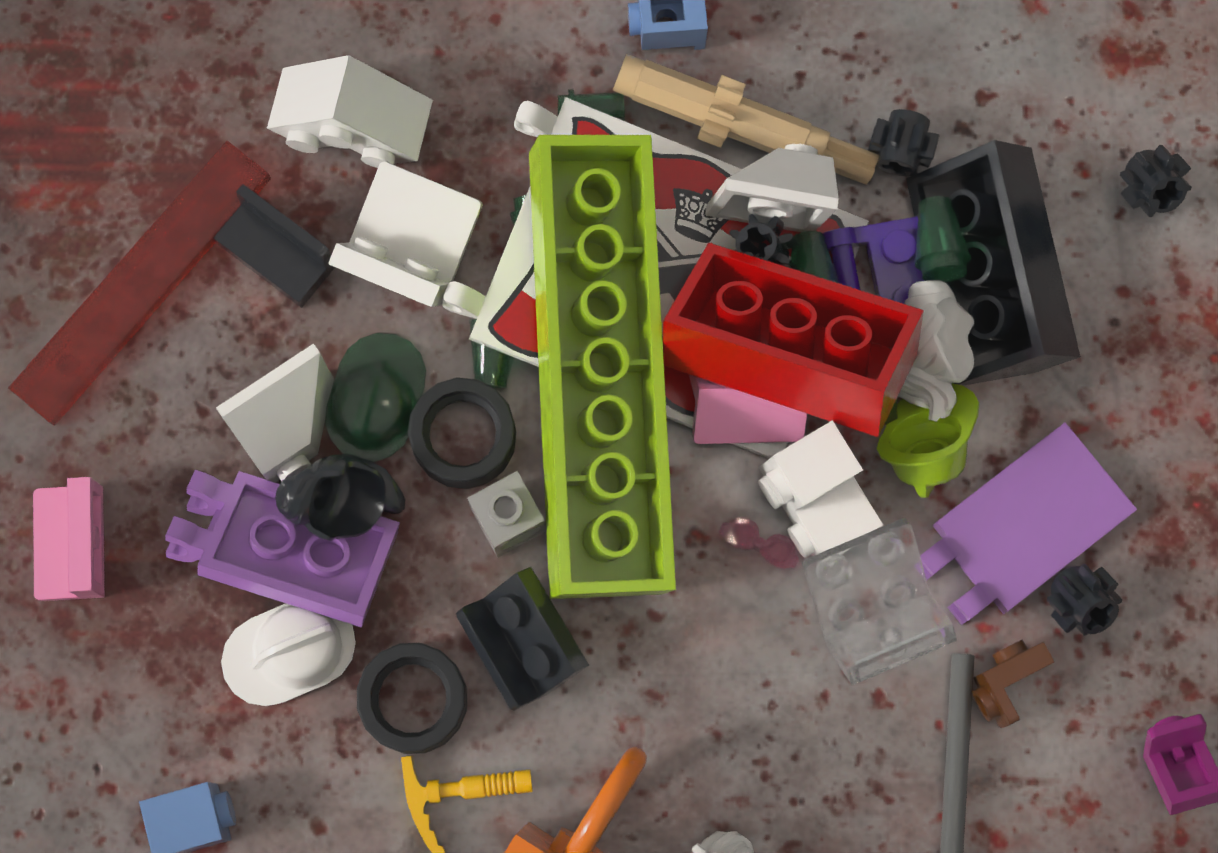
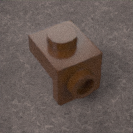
M1022 639L996 652L992 656L997 666L973 677L978 687L973 691V697L979 710L988 722L995 719L998 726L1004 728L1020 720L1004 688L1054 663L1044 641L1028 649Z

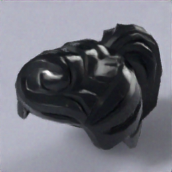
M351 454L330 455L315 461L314 464L298 474L282 481L276 490L275 496L279 512L287 519H290L295 525H304L316 537L328 541L357 537L367 533L381 517L383 511L390 514H399L405 510L406 501L401 489L385 468L368 459Z

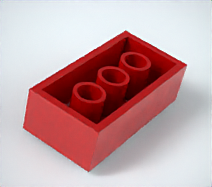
M708 243L663 320L664 366L828 421L833 420L834 423L879 437L917 357L924 310Z

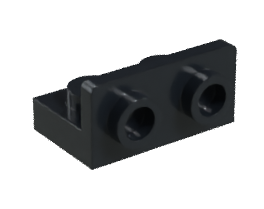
M532 567L515 573L486 597L464 606L456 613L457 619L507 705L513 711L548 695L589 666Z

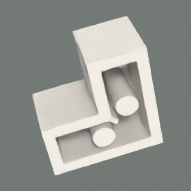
M350 55L283 68L267 129L287 138L286 144L301 152L317 153L318 148L329 146L344 149L350 148L362 154L361 160L365 164L376 168L382 162L393 165L418 161L433 100Z
M833 420L773 455L758 467L764 476L758 480L764 496L774 509L780 506L783 507L793 526L787 529L788 534L804 558L812 555L816 563L822 562L883 525L854 478V475L863 471Z

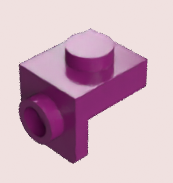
M1202 714L1186 718L1178 715L1170 716L1160 720L1147 730L1143 758L1170 815L1218 802V768L1204 741L1207 724Z

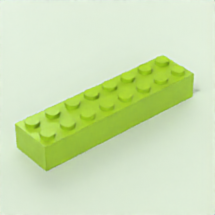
M538 135L529 152L549 598L662 595L676 590L652 138L651 135Z

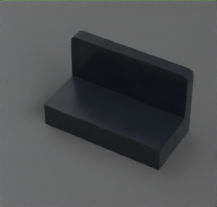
M241 184L235 192L241 205L215 235L214 240L220 247L302 308L334 270L335 267L329 265L331 253L324 244L244 184Z

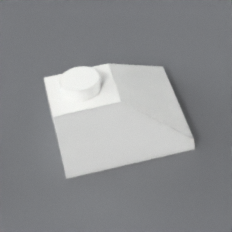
M788 144L785 146V149L777 148L728 177L708 202L705 215L749 223V215L753 214L761 223L768 225L772 217L777 216L784 223L783 229L813 234L838 208L839 196L833 157L817 155L818 150L804 144Z
M312 344L216 407L266 480L272 482L284 481L310 466L309 460L318 455L334 378L320 352Z

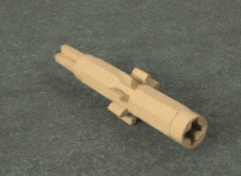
M626 54L613 91L632 98L631 100L701 126L697 139L721 148L723 142L729 137L768 153L777 148L785 149V146L788 144L809 145L818 150L817 155L833 157L835 173L865 185L871 181L879 158L878 154L830 136V132L811 125L812 123L742 97L746 84L721 75L717 86H714L647 59L645 61Z

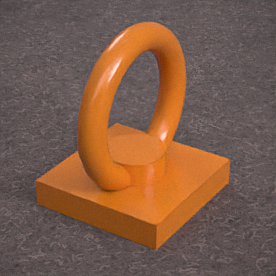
M632 747L624 753L575 832L561 827L554 838L531 822H528L514 836L504 853H603L596 847V844L647 762L645 751L639 747Z

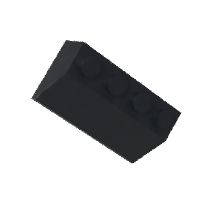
M993 140L906 178L914 217L920 216L932 280L945 282L953 291L959 305L974 319V325L968 334V342L974 356L972 372L966 380L960 383L952 382V384L965 386L1032 374L1080 358L1032 147Z

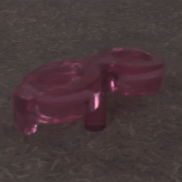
M737 517L730 523H722L719 534L727 544L745 551L755 550L761 553L764 560L774 567L783 570L788 568L795 569L799 561V557L795 555V544L790 538L781 534H774L765 540L759 537L757 524L749 518Z

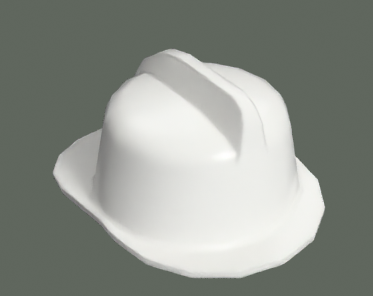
M289 604L278 606L250 618L233 631L225 643L221 660L224 679L232 692L247 703L270 706L289 701L327 685L343 674L352 661L356 644L353 625Z

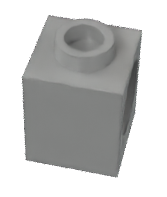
M518 471L467 498L470 508L497 558L546 532L545 520Z

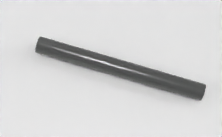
M954 653L951 656L940 853L964 852L975 657L971 654Z

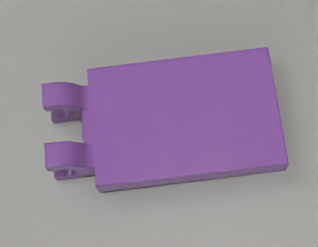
M1064 422L940 518L933 527L943 539L921 554L912 564L922 577L928 580L953 559L957 562L975 585L947 607L958 622L963 625L991 602H994L1003 614L1008 612L1134 513L1137 508L1066 422Z
M194 471L187 486V494L191 495L187 504V511L204 516H213L208 529H204L190 521L174 516L165 535L166 541L170 542L166 550V557L182 562L199 560L198 576L362 628L397 537L400 522L381 516L370 531L363 535L328 541L316 537L304 525H295L290 519H287L279 512L275 496L280 484L238 471L232 485L220 481L207 473Z

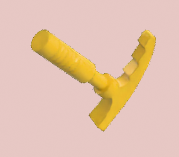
M413 756L401 757L407 804L421 837L432 853L446 852L444 846L439 845L435 831L430 830V814H424L425 804L428 800L429 804L440 803L441 798L462 796L467 800L484 798L486 796L491 797L492 795L502 796L509 793L533 792L530 769L509 771L508 773L503 772V774L492 773L485 776L483 774L463 776L460 781L440 783L439 779L427 780V786L425 787L418 780Z

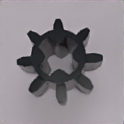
M897 109L890 113L888 121L880 118L877 119L868 151L879 154L877 165L885 172L905 177L914 176L917 174L919 165L927 168L930 167L940 135L928 132L930 120L923 114L911 110Z
M1159 145L1155 150L1137 152L1128 161L1125 171L1120 172V176L1128 184V187L1121 192V195L1133 209L1140 207L1148 217H1153L1156 212L1166 213L1172 211L1183 202L1187 191H1190L1192 188L1183 178L1191 170V167L1178 153L1171 155L1163 145Z
M750 214L748 219L749 225L745 226L741 231H730V235L736 240L735 251L756 257L755 255L761 252L760 243L767 240L770 245L764 248L765 257L761 259L795 269L796 266L789 259V249L794 248L799 243L793 234L779 236L784 228V223L779 217H772L768 225L761 223L753 214Z
M1086 564L1069 567L1058 574L1051 585V595L1047 597V601L1055 609L1051 616L1066 633H1069L1075 627L1083 636L1100 633L1110 627L1118 616V604L1122 603V599L1114 590L1119 584L1103 567L1098 568L1094 572Z

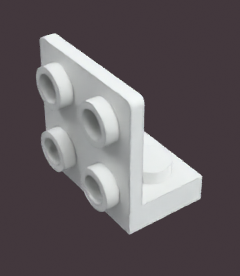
M382 162L379 164L350 242L336 243L329 265L430 307L442 305L447 285L455 278L483 204L476 198L396 165Z

